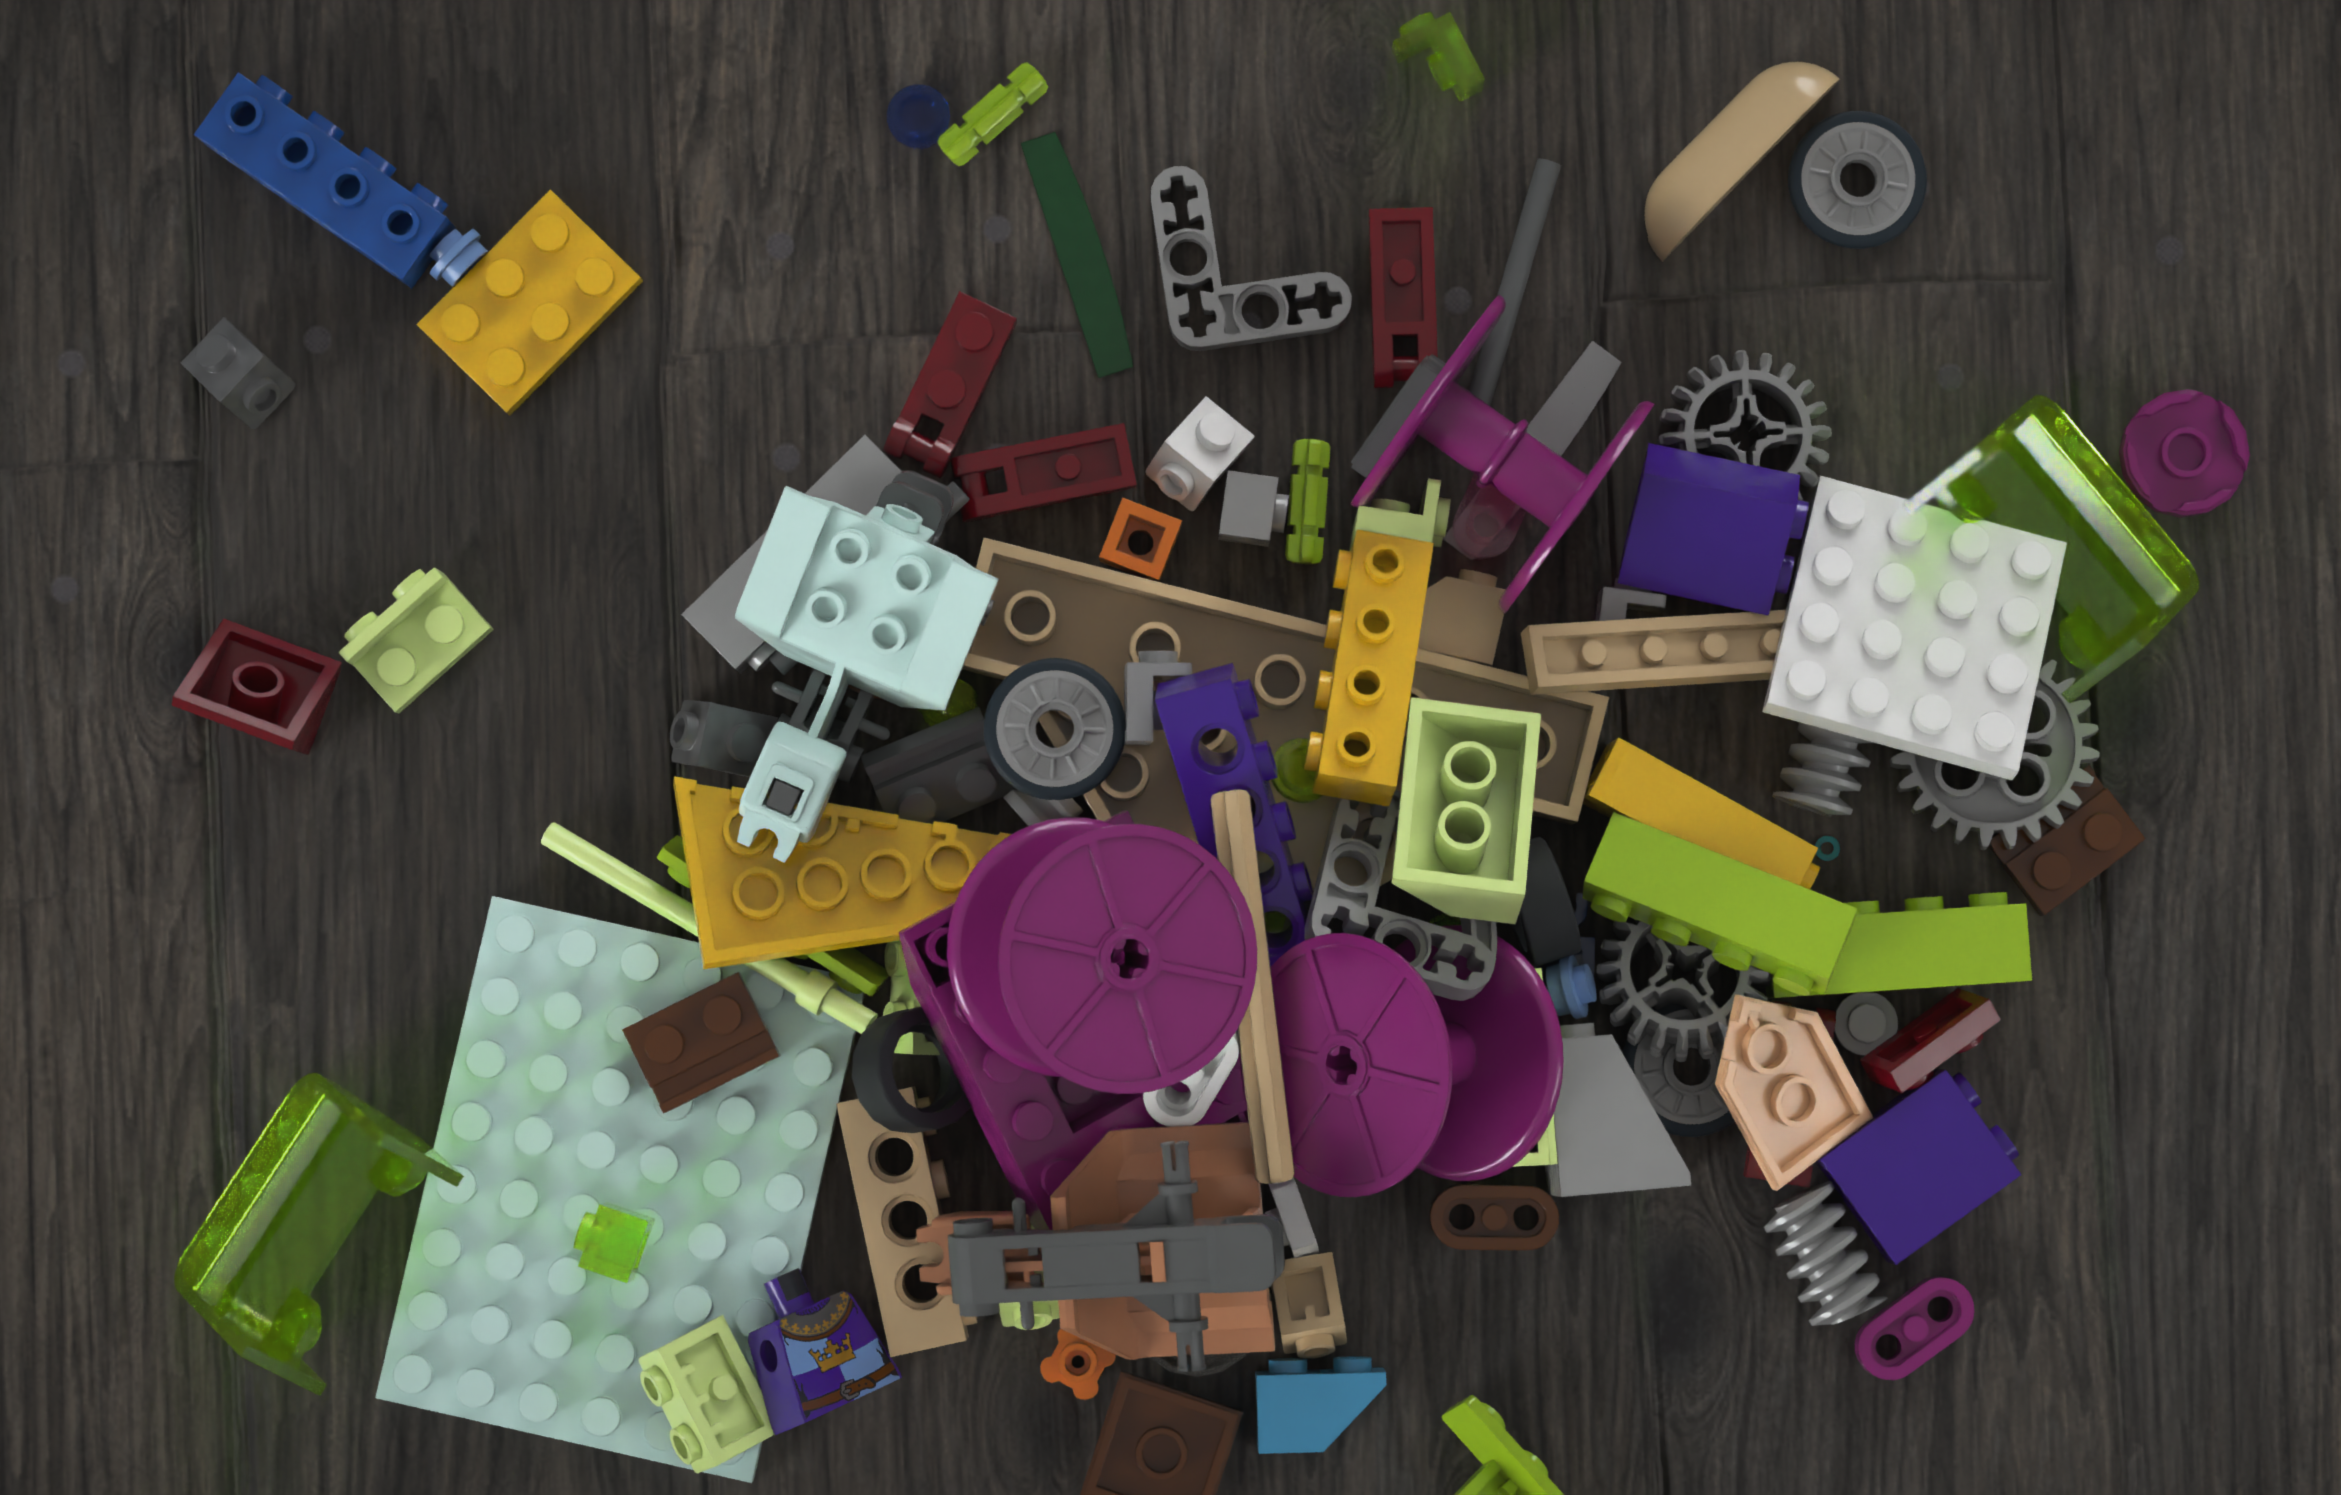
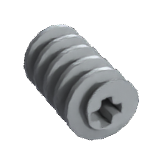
M1799 722L1797 730L1811 741V744H1791L1788 753L1802 765V768H1782L1779 777L1793 789V792H1773L1772 797L1802 810L1826 817H1831L1832 815H1851L1853 809L1839 797L1840 791H1860L1862 785L1847 772L1849 767H1869L1871 761L1856 748L1858 743L1874 742Z
M1832 1181L1808 1188L1778 1203L1773 1207L1777 1214L1764 1226L1766 1233L1786 1231L1788 1235L1775 1250L1777 1256L1797 1254L1799 1261L1786 1273L1788 1279L1809 1278L1811 1284L1797 1297L1799 1302L1820 1301L1822 1305L1809 1319L1811 1326L1838 1324L1860 1315L1888 1299L1886 1296L1867 1297L1880 1281L1877 1274H1856L1869 1257L1863 1249L1845 1250L1857 1235L1855 1228L1852 1226L1833 1227L1846 1211L1844 1205L1841 1203L1822 1204V1201L1835 1188Z

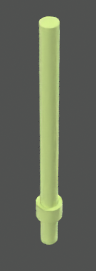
M553 822L546 829L541 839L542 845L698 937L692 903L559 824ZM784 958L744 963L747 967L796 995L795 1003L817 1016L825 1012L860 1034L877 1019V1013L838 991V983L816 969L808 973Z

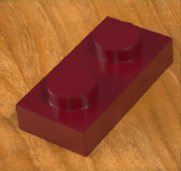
M1957 988L1898 1031L1894 1036L1861 1058L1860 1062L1871 1081L1903 1093L1905 1090L1918 1088L1929 1081L1934 1074V1069L1954 1054L1966 1052L1978 1045L1983 1039V1033L2001 1019L1990 999Z

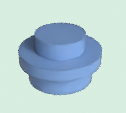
M457 229L452 230L430 253L429 256L436 264L429 274L436 281L443 278L454 287L488 253L478 242L481 235L475 229H471L465 235H462Z
M1571 955L1560 959L1558 964L1547 966V988L1557 1015L1572 1014L1575 1019L1587 1017L1588 1003L1595 1002L1597 999L1595 981L1589 965H1579L1575 956Z

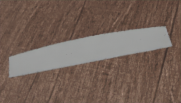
M1592 341L1530 422L1527 433L1562 456L1595 408L1622 362ZM1489 484L1478 491L1443 539L1467 558L1473 560L1521 507Z

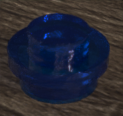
M910 85L901 89L891 99L887 109V123L892 135L898 142L910 148L924 149L938 143V138L949 128L950 110L947 101L936 89L927 85Z

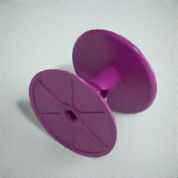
M1499 294L1478 319L1419 400L1359 488L1351 505L1354 507L1365 506L1371 501L1419 436L1466 469L1472 471L1478 476L1477 486L1483 489L1490 484L1501 494L1549 527L1500 597L1499 608L1505 614L1561 536L1571 527L1584 509L1601 480L1653 408L1654 403L1643 401L1636 406L1586 475L1527 433L1529 425L1527 420L1522 419L1514 424L1457 383L1491 334L1506 308V302Z
M1065 817L1035 823L1013 833L993 847L978 862L962 886L953 907L947 936V962L952 989L965 1018L977 1035L1000 1056L1029 1071L1048 1076L1064 1077L1089 1089L1115 1094H1138L1159 1090L1185 1080L1212 1061L1227 1045L1242 1022L1251 1001L1257 972V941L1252 915L1238 884L1219 860L1201 845L1181 834L1157 826L1144 824L1115 825L1097 819Z
M1461 925L1442 926L1448 929L1462 932ZM1348 933L1320 935L1292 947L1270 967L1294 1162V1177L1297 1180L1325 1194L1339 1197H1360L1372 1195L1396 1185L1409 1176L1416 1168L1427 1174L1454 1181L1486 1179L1510 1169L1534 1148L1551 1121L1560 1095L1564 1064L1563 1041L1557 1012L1544 982L1534 967L1516 948L1497 936L1496 961L1490 980L1475 997L1464 1001L1451 1000L1432 994L1424 979L1410 964L1416 958V950L1408 938L1394 949H1391L1374 939ZM1431 945V953L1423 966L1424 970L1430 971L1436 960L1432 958L1438 950L1437 947ZM1457 955L1454 961L1449 964L1456 967L1457 978L1466 980L1473 971L1467 969V958ZM1240 1053L1241 1080H1242V1087H1243V1092H1244V1096H1245V1100H1246L1245 1086H1244V1078H1243V1069H1242V1061H1241V1053Z

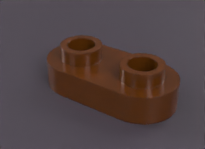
M1459 1184L1445 1188L1435 1197L1430 1207L1429 1221L1435 1236L1442 1243L1454 1249L1535 1250L1546 1245L1554 1237L1559 1225V1212L1552 1197L1542 1189L1534 1186ZM1459 1204L1468 1205L1473 1212L1471 1224L1463 1229L1453 1227L1449 1220L1450 1211ZM1522 1205L1532 1206L1537 1213L1536 1223L1529 1229L1518 1228L1513 1220L1515 1210Z

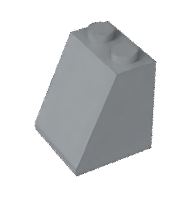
M1594 1023L1560 1026L1564 1064L1560 1095L1554 1111L1558 1164L1545 1165L1547 1193L1558 1197L1691 1186L1689 1169L1613 1035L1595 1036Z

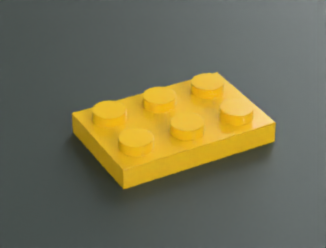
M550 189L416 325L510 416L643 280Z

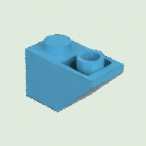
M1367 1356L1333 1358V1369H1307L1306 1358L1269 1359L1268 1371H1255L1258 1453L1324 1452L1387 1385L1386 1371L1383 1367L1372 1368V1359Z

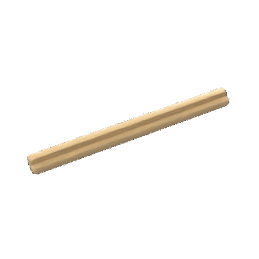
M1246 790L1223 791L1215 793L1211 797L1217 859L1231 874L1245 897L1252 915L1257 941L1255 986L1245 1016L1238 1027L1255 1178L1258 1183L1274 1184L1293 1179L1295 1171L1250 794Z

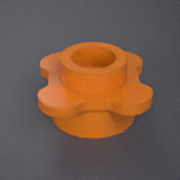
M1059 1329L1057 1333L1059 1343L1052 1356L1044 1358L1041 1362V1374L1047 1382L1054 1383L1059 1381L1072 1388L1074 1395L1078 1399H1091L1098 1393L1099 1385L1097 1381L1105 1367L1111 1366L1114 1363L1116 1354ZM1079 1355L1084 1358V1365L1082 1367L1076 1368L1072 1365L1074 1356Z

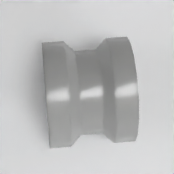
M1012 789L1003 797L1028 826L1050 819L1078 817L1083 812L1073 798L1045 800L1029 796L1017 789Z

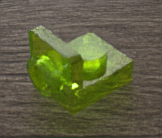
M1427 12L1406 22L1398 29L1401 37L1394 40L1392 46V53L1397 63L1431 47L1434 54L1427 57V62L1442 91L1453 88L1459 102L1482 91L1485 78L1450 12L1435 19L1432 12Z

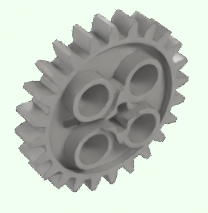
M2051 660L2040 669L2033 702L2034 705L2042 710L2045 716L2044 729L2036 733H2027L2024 746H2048L2051 754L2048 757H2042L2029 752H2023L2020 765L2030 767L2036 772L2040 784L2037 793L2024 797L2017 795L2010 790L2005 778L1974 770L1976 778L1974 785L1968 789L1957 790L1948 786L1942 778L1941 767L1945 763L1943 761L1906 751L1890 759V767L1908 769L1910 774L1898 784V792H1909L1917 789L1920 794L1911 812L1918 814L1930 807L1936 812L1931 824V831L1936 832L1949 821L1955 825V844L1959 845L1970 830L1977 832L1980 850H1986L1993 834L2000 833L2004 845L2009 850L2013 849L2016 845L2017 830L2023 829L2027 837L2033 842L2039 841L2041 838L2039 821L2041 819L2056 829L2061 827L2064 820L2057 808L2058 804L2073 810H2077L2081 805L2082 801L2071 789V786L2090 787L2094 781V777L2079 767L2080 764L2091 763L2099 758V751L2082 746V740L2094 736L2099 729L2098 725L2079 723L2078 717L2091 705L2090 701L2078 700L2070 702L2067 697L2077 682L2076 679L2072 677L2059 684L2051 680L2057 665L2055 660Z

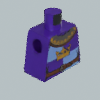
M799 1268L764 1283V1287L779 1320L750 1332L748 1344L770 1425L775 1435L811 1421L902 1378L898 1367L852 1294L843 1290L814 1303Z

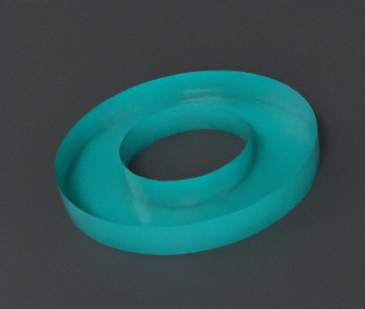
M1822 836L1815 843V846L1818 848L1816 855L1821 860L1831 861L1840 853V844L1832 836ZM1825 842L1833 845V852L1829 855L1824 854L1821 850V846Z

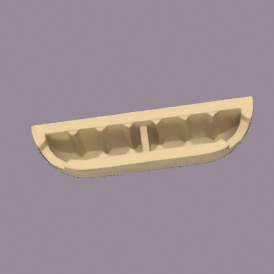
M1806 62L1781 63L1764 70L1753 78L1658 175L1647 194L1644 216L1648 242L1662 262L1839 82L1840 79L1835 74L1823 67Z

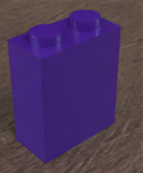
M1648 443L1622 551L1617 583L1769 616L1774 593L1786 594L1789 587L1794 557L1785 555L1789 538L1800 540L1806 522L1809 502L1798 500L1800 475Z
M1934 1069V1074L1929 1081L1918 1088L1905 1090L1874 1112L1872 1114L1873 1119L1815 1162L1827 1180L1832 1181L1837 1194L1888 1263L1897 1265L2022 1175L2012 1162L2019 1156L2016 1147L1997 1124L1988 1129L1974 1109L1982 1102L1974 1088L1960 1072L1951 1077L1946 1069Z

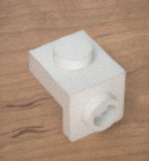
M1205 396L1164 441L1147 467L1146 475L1157 483L1164 494L1179 501L1188 510L1194 511L1204 500L1213 485L1247 449L1255 436Z

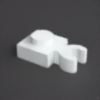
M1294 1177L1286 1182L1269 1184L1277 1208L1267 1211L1265 1214L1274 1216L1281 1223L1284 1246L1290 1245L1294 1258L1320 1253Z

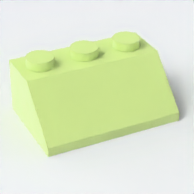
M1411 697L1392 884L1452 917L1516 924L1526 892L1541 713Z

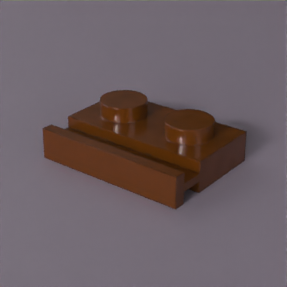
M2090 765L2084 766L2082 770L2094 777L2091 786H2071V789L2082 801L2078 809L2073 810L2061 804L2057 806L2064 820L2061 827L2056 829L2041 819L2039 821L2041 828V838L2039 841L2033 842L2027 837L2023 829L2017 830L2016 845L2013 849L2007 850L2000 833L1992 836L1988 846L2040 916L2049 913L2146 839L2108 788L2102 785L2094 774L2096 772Z
M740 972L622 1029L650 1088H652L660 1104L659 1106L663 1114L781 1056Z

